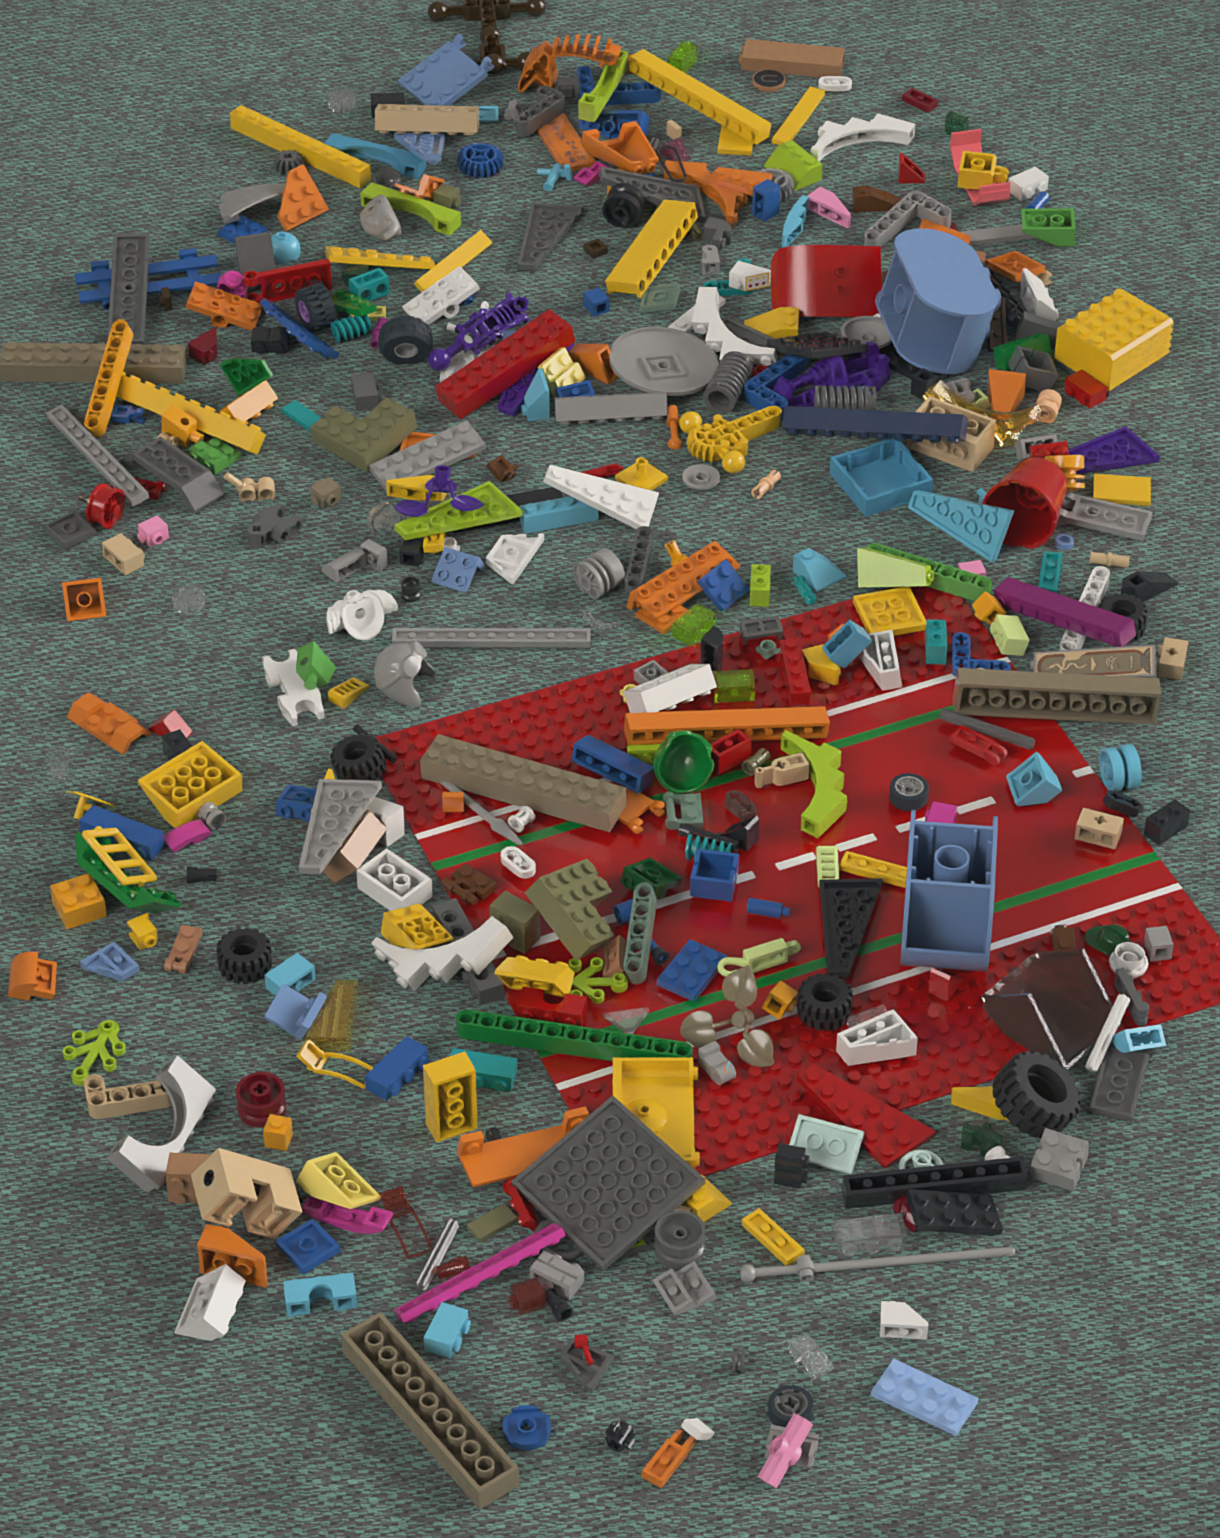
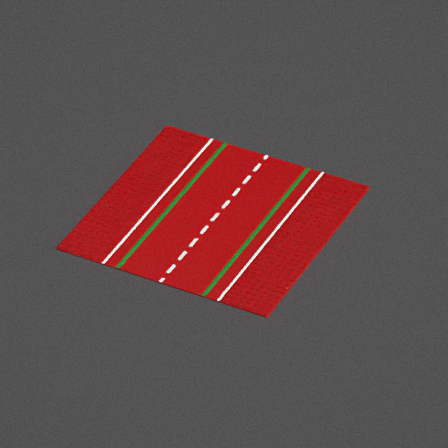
M909 586L926 620H946L947 655L946 664H926L925 630L895 635L894 641L902 688L882 691L858 656L845 669L839 666L841 675H839L837 685L808 677L811 690L810 707L825 706L830 726L827 738H809L805 740L819 747L825 742L841 751V766L838 770L844 773V787L840 792L847 795L846 811L819 838L801 830V815L808 808L815 795V787L810 775L807 780L784 786L770 783L763 785L761 788H756L754 784L755 774L752 776L747 775L742 769V763L719 775L713 770L711 776L702 787L687 793H700L704 822L703 828L700 829L718 834L719 832L723 833L734 823L756 815L759 818L758 841L747 852L739 849L736 853L739 854V872L732 902L690 896V878L695 860L694 857L691 861L686 859L685 845L687 837L679 836V829L671 830L666 827V804L662 808L665 810V813L661 816L655 815L649 808L638 817L643 821L642 825H640L643 831L639 834L634 833L626 824L618 820L612 830L607 832L532 810L535 814V820L527 823L523 831L516 832L510 827L522 841V845H518L493 831L491 825L465 803L464 812H443L442 795L443 792L450 791L440 783L423 779L421 775L420 760L439 734L619 785L571 761L574 743L590 735L627 753L628 744L624 732L626 713H630L627 703L623 701V696L620 695V690L629 684L640 685L634 680V670L652 660L656 661L668 673L689 664H701V643L375 737L397 756V760L394 763L385 758L386 769L382 772L381 777L395 802L403 806L404 818L440 882L444 878L451 881V874L466 863L497 883V889L484 900L477 897L478 902L476 905L465 903L457 894H451L446 891L450 899H457L474 931L490 918V905L504 891L534 906L525 892L540 877L588 859L599 873L597 876L602 877L612 890V893L595 908L615 935L611 940L619 935L626 939V950L629 923L621 926L617 922L613 911L615 905L633 899L634 891L625 888L622 882H620L624 867L651 857L682 877L680 885L667 889L665 897L658 899L656 904L652 939L658 947H662L664 951L669 953L668 960L661 965H656L653 962L650 951L646 979L640 984H632L628 980L627 990L621 993L614 992L610 986H589L594 990L601 989L604 991V1002L595 1004L591 998L582 993L583 996L587 997V1014L583 1027L689 1043L681 1035L680 1028L684 1019L691 1013L707 1011L712 1015L713 1024L732 1019L733 1014L740 1011L735 1006V1001H729L725 998L722 984L726 977L719 972L695 1002L657 986V978L690 939L727 955V957L743 958V950L780 938H783L785 943L792 940L798 941L801 949L799 952L789 955L788 962L753 973L756 980L757 996L755 1001L746 1007L754 1014V1022L750 1025L751 1029L748 1030V1033L755 1029L763 1030L772 1040L773 1065L757 1067L741 1059L737 1050V1044L745 1039L743 1037L744 1028L738 1029L732 1023L714 1028L716 1032L714 1041L718 1043L721 1053L733 1064L736 1071V1078L718 1085L698 1064L699 1047L690 1044L692 1046L693 1067H698V1080H693L694 1148L695 1152L700 1154V1166H695V1170L700 1175L707 1176L776 1153L779 1143L789 1145L799 1114L840 1125L797 1081V1075L814 1064L901 1111L949 1095L953 1087H973L994 1080L997 1073L1012 1057L1021 1052L1036 1051L1040 1055L1046 1054L1050 1059L1054 1060L1095 1046L1119 992L1114 985L1115 973L1110 968V957L1092 948L1085 940L1086 932L1092 927L1111 924L1124 927L1129 934V939L1132 943L1138 944L1144 949L1145 956L1148 959V968L1145 973L1133 979L1134 987L1137 991H1140L1142 1001L1149 1004L1147 1024L1144 1026L1135 1024L1126 1008L1115 1034L1126 1029L1158 1025L1220 1004V937L1126 814L1108 808L1103 803V798L1108 789L1054 719L966 715L1035 739L1033 749L1029 750L982 734L1007 750V755L1004 758L1000 757L1001 761L997 765L990 764L985 758L949 742V736L959 726L941 720L939 715L943 708L954 711L953 693L956 677L952 674L953 635L963 632L970 636V659L1002 660L1010 664V671H1018L1005 654H1001L996 641L960 596L928 586ZM890 587V588L883 589V590H880V591L890 590V589H895V588H901V587ZM853 598L780 619L783 634L782 639L777 640V635L748 639L747 645H742V638L739 637V632L723 636L722 671L718 676L713 674L717 687L711 689V693L707 695H696L693 697L694 700L690 702H679L676 704L677 707L670 710L662 709L659 712L789 708L779 654L773 655L770 659H764L760 653L756 652V647L760 646V643L764 640H771L776 644V648H779L780 640L800 639L802 650L822 645L828 641V635L842 623L845 624L848 620L865 629L854 606ZM956 654L960 657L966 656L965 654ZM781 740L751 741V757L761 748L765 749L762 755L766 751L770 753V758L760 766L762 768L771 766L775 759L789 756V754L781 750ZM1035 752H1038L1058 777L1062 791L1047 803L1017 806L1006 776ZM654 772L652 785L640 793L654 801L660 800L664 802L663 795L670 791L659 783ZM904 773L917 774L923 777L929 785L928 801L923 808L916 810L915 821H925L927 809L931 810L933 802L957 806L955 824L992 826L993 816H998L994 908L988 972L938 968L964 978V980L948 1001L928 993L931 967L900 965L905 888L883 882L850 977L843 978L846 980V984H850L853 991L850 1020L843 1027L838 1026L836 1030L829 1029V1031L820 1029L819 1031L815 1030V1027H808L807 1023L801 1021V1017H798L797 1004L791 1013L787 1011L780 1020L762 1009L769 993L779 981L784 982L798 992L802 981L808 980L809 976H816L819 973L825 975L827 973L816 866V848L818 846H837L838 866L845 852L848 851L907 867L911 811L900 810L891 804L889 788L890 782L894 777ZM462 790L495 818L504 820L508 826V818L519 812L520 806ZM674 805L675 816L677 819H681L680 805ZM1083 808L1124 818L1122 834L1116 849L1075 839L1076 824ZM510 846L519 848L535 862V874L526 879L516 876L501 863V851ZM839 870V879H870ZM749 898L783 903V907L790 908V915H782L780 919L747 913ZM540 914V939L525 954L506 945L491 962L496 969L507 957L516 958L518 955L527 957L532 961L544 959L552 964H556V962L568 964L569 960L574 957ZM1065 924L1067 927L1074 928L1075 954L1053 955L1052 937H1049V932L1054 926ZM1167 926L1173 942L1172 958L1150 962L1144 945L1146 928ZM604 946L599 951L580 959L582 968L579 972H574V978L590 966L592 958L599 957L604 963ZM738 965L724 966V969L727 971H734L742 968V966ZM603 969L600 972L594 973L589 978H604ZM504 984V995L517 1017V1003L522 990L509 989ZM571 987L570 990H578V989H576L575 987ZM544 994L545 1002L549 1004H558L564 999V997ZM893 1009L918 1037L916 1056L848 1066L836 1052L837 1033ZM536 1050L569 1110L586 1106L590 1115L613 1096V1061Z

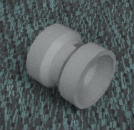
M206 802L198 810L199 819L206 822V825L211 830L216 829L213 826L214 824L218 823L222 826L226 822L225 813L218 810V807L213 802Z

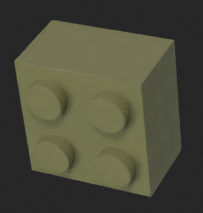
M504 891L490 905V917L493 916L504 924L513 936V939L507 945L525 954L540 939V912L535 906L507 891Z

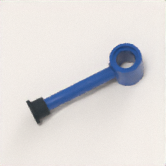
M633 899L613 907L615 918L621 926L630 923ZM652 939L650 951L653 962L656 965H661L668 960L669 953L664 951L662 947H658Z

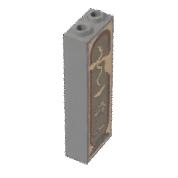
M1155 645L1034 652V660L1030 661L1031 672L1157 678Z

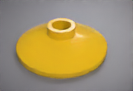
M639 1099L626 1106L629 1111L654 1133L660 1131L666 1124V1111L656 1101Z

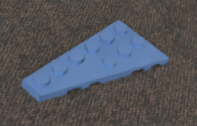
M394 132V139L423 161H427L430 164H436L438 161H441L445 133L433 135L430 133L398 134Z

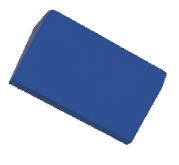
M590 380L555 388L556 397L595 395Z

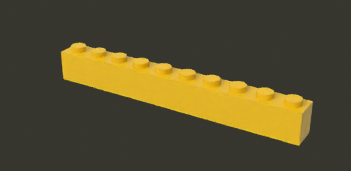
M644 49L630 56L628 70L755 145L769 138L771 123Z
M240 105L230 112L231 129L281 152L282 150L288 151L289 149L290 151L296 150L297 153L301 154L304 163L358 188L371 181L370 164L245 106Z
M125 372L122 373L116 394L117 398L161 416L174 404L196 419L198 431L256 455L259 453L266 434L260 431V427L251 424L249 427L245 425L246 421L239 418L232 420L230 419L231 415L221 411L220 414L215 413L216 409L210 406L200 407L201 403L190 399L188 402L185 400L186 397L175 393L173 396L170 394V390L163 387L156 389V385L151 382L145 381V383H141L140 378L130 375L129 378L125 376Z

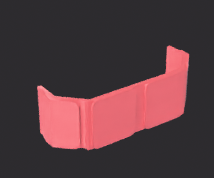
M982 129L951 133L950 150L953 167L957 174H959L963 151L982 153ZM993 183L992 185L979 186V190H965L974 206L1001 203L1010 199L1011 183Z

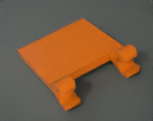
M626 788L627 806L618 821L626 824L634 833L639 834L643 831V828L640 827L643 821L638 817L649 808L655 815L661 816L665 813V810L662 809L665 804L660 800L654 801L641 793L637 794Z

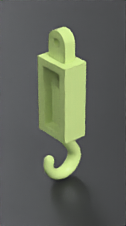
M783 938L743 950V958H723L718 963V972L726 977L734 971L725 970V965H738L742 967L749 965L752 972L755 973L788 962V956L799 952L801 946L797 940L786 943Z

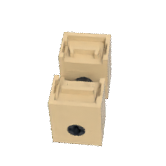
M218 1148L191 1174L203 1220L230 1227L232 1225L231 1219L242 1209L248 1232L268 1238H276L302 1213L301 1203L303 1199L297 1195L290 1168Z

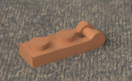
M181 925L170 955L165 961V971L172 972V970H176L182 974L187 973L201 938L202 928Z

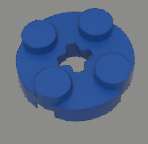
M532 1405L518 1406L512 1409V1413L508 1417L506 1415L503 1419V1436L512 1448L519 1450L537 1449L543 1447L550 1437V1418L546 1413L544 1415L540 1412L538 1407ZM524 1425H529V1428H532L528 1431L522 1430Z

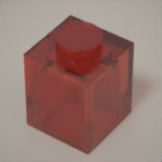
M537 1277L511 1285V1296H508L509 1304L512 1310H517L519 1316L546 1308V1294Z

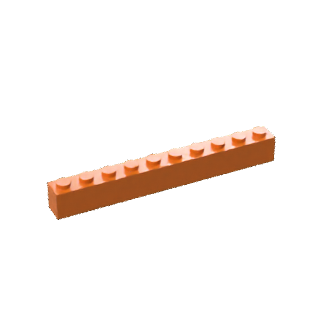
M825 706L626 713L624 732L628 745L661 744L667 738L669 732L680 730L699 734L708 742H714L737 729H740L751 741L781 740V734L786 730L803 739L827 738L830 721Z

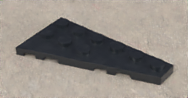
M883 878L819 880L827 973H830L831 976L835 974L839 978L850 977L879 896Z

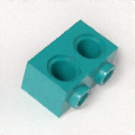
M377 268L350 278L349 292L369 301L390 294L389 276L381 268Z
M926 620V664H946V620Z

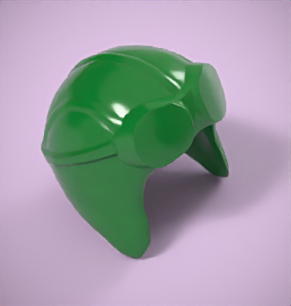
M691 731L669 732L667 738L657 749L654 757V772L659 783L668 791L676 794L691 793L702 787L714 769V762L711 758L712 746L701 735L694 734Z

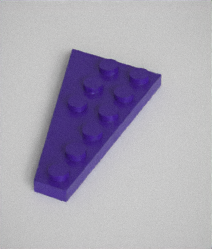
M1126 426L1068 449L1069 455L1084 456V469L1077 470L1076 474L1156 463L1160 459V456Z

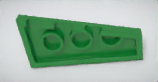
M339 289L330 295L336 312H347V314L362 317L377 311L375 303L346 289Z

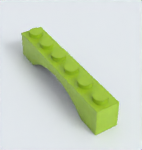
M620 50L615 65H604L596 87L590 93L583 94L578 102L580 120L587 122L596 121L628 70V51Z
M373 182L360 193L361 206L366 207L374 197L384 195L393 210L418 215L427 220L435 231L450 236L461 226V212Z

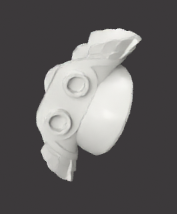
M356 590L349 591L344 596V600H338L332 607L328 608L326 614L328 633L332 634L345 629L357 640H370L380 632L384 623V615L397 611V602L391 594L382 590H367L363 593H359Z

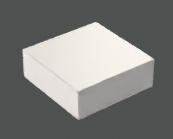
M698 1418L685 1419L681 1425L696 1440H709L715 1433Z

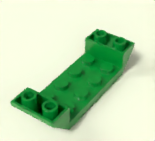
M76 832L77 864L129 909L156 914L180 908L182 903L169 890L163 892L155 887L149 889L139 887L137 884L122 885L82 837V832ZM108 837L95 838L100 845H111V839ZM114 853L107 854L112 858Z

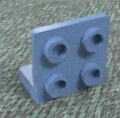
M444 547L431 582L466 593L476 570L483 571L485 564L480 557Z
M282 984L264 1018L301 1040L311 1027L327 996L319 992L315 999L313 997L308 999L287 985Z

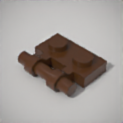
M466 863L451 874V881L444 878L441 882L446 891L451 894H457L462 901L472 905L477 904V897L484 900L497 889L495 881Z

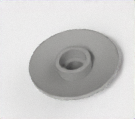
M697 464L684 470L682 480L685 485L692 489L707 490L719 483L720 473L712 466Z

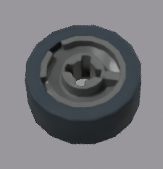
M785 1385L772 1392L768 1400V1417L773 1425L786 1428L794 1413L810 1422L813 1418V1398L804 1388L796 1385Z

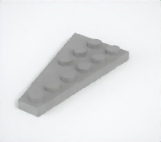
M319 779L300 859V874H321L382 788L381 781Z

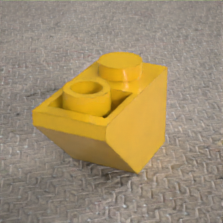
M824 644L803 649L802 653L807 676L837 685L841 670L839 665L829 660L822 648Z

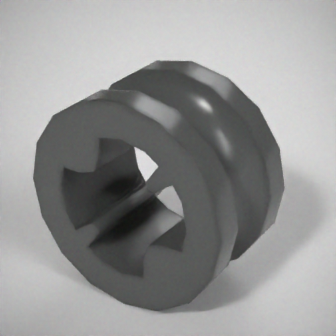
M733 1351L732 1373L740 1371L741 1374H744L745 1352L737 1354Z

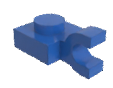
M115 405L110 415L111 422L129 423L130 420H133L135 423H144L145 417H140L143 415L144 409H133V406Z

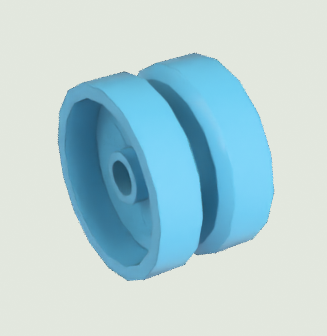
M1133 744L1120 745L1118 749L1115 747L1101 749L1099 767L1101 778L1108 791H1121L1123 786L1126 789L1139 788L1142 780V770L1135 746Z

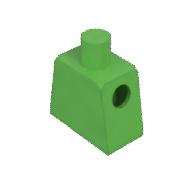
M315 641L298 648L296 672L304 681V687L308 690H313L316 687L320 688L328 684L336 666Z

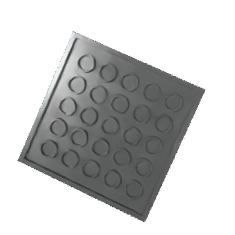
M611 1096L511 1181L512 1186H515L551 1223L561 1226L566 1237L602 1271H605L655 1227L658 1219L674 1211L706 1183L705 1178L614 1096Z

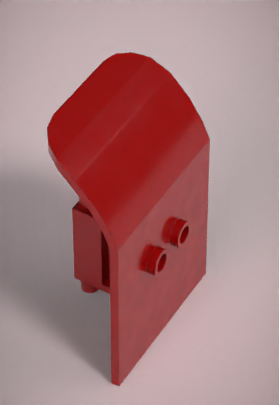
M799 245L778 249L771 260L772 310L780 307L799 308V318H854L874 316L879 313L875 305V298L878 292L882 291L881 246Z

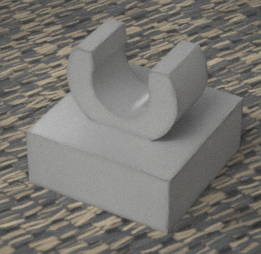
M516 99L509 101L508 108L505 109L506 114L503 116L506 120L513 119L516 122V117L524 111Z

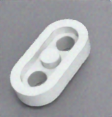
M824 76L819 79L818 88L826 91H848L852 88V80L845 76Z
M510 846L501 851V863L516 876L526 879L535 874V862L519 848Z

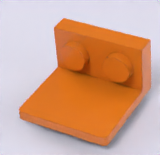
M423 174L419 182V189L395 183V187L400 188V192L432 201L433 191L442 183L444 184L445 180Z

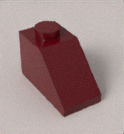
M211 328L188 343L189 357L203 365L213 362L217 358V328Z

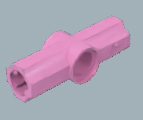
M794 1413L782 1435H778L772 1441L769 1447L770 1455L757 1477L777 1488L789 1466H793L799 1460L802 1452L800 1447L813 1424Z

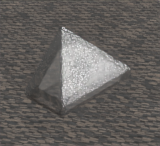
M649 1007L605 1012L603 1017L623 1032L633 1034L649 1013Z

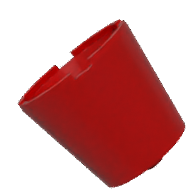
M1028 458L1021 461L987 492L982 504L1014 510L1003 544L1016 548L1019 545L1033 549L1046 543L1056 528L1067 491V482L1062 471L1054 463L1043 458Z

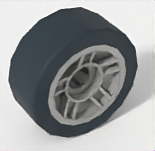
M904 773L892 779L889 788V799L896 808L903 811L919 810L926 805L929 785L923 777L917 774Z

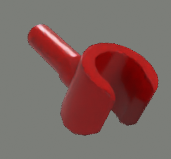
M574 1335L575 1349L583 1348L588 1366L593 1365L594 1363L588 1348L587 1335Z

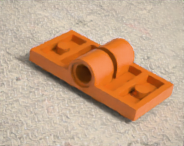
M195 281L185 308L210 316L214 327L225 328L230 323L247 330H253L257 325L263 306L255 301Z

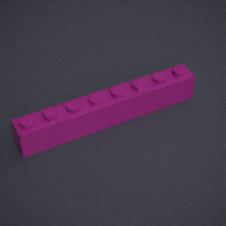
M1007 577L994 589L995 598L998 599L1003 608L1116 647H1124L1136 636L1134 621L1131 618Z

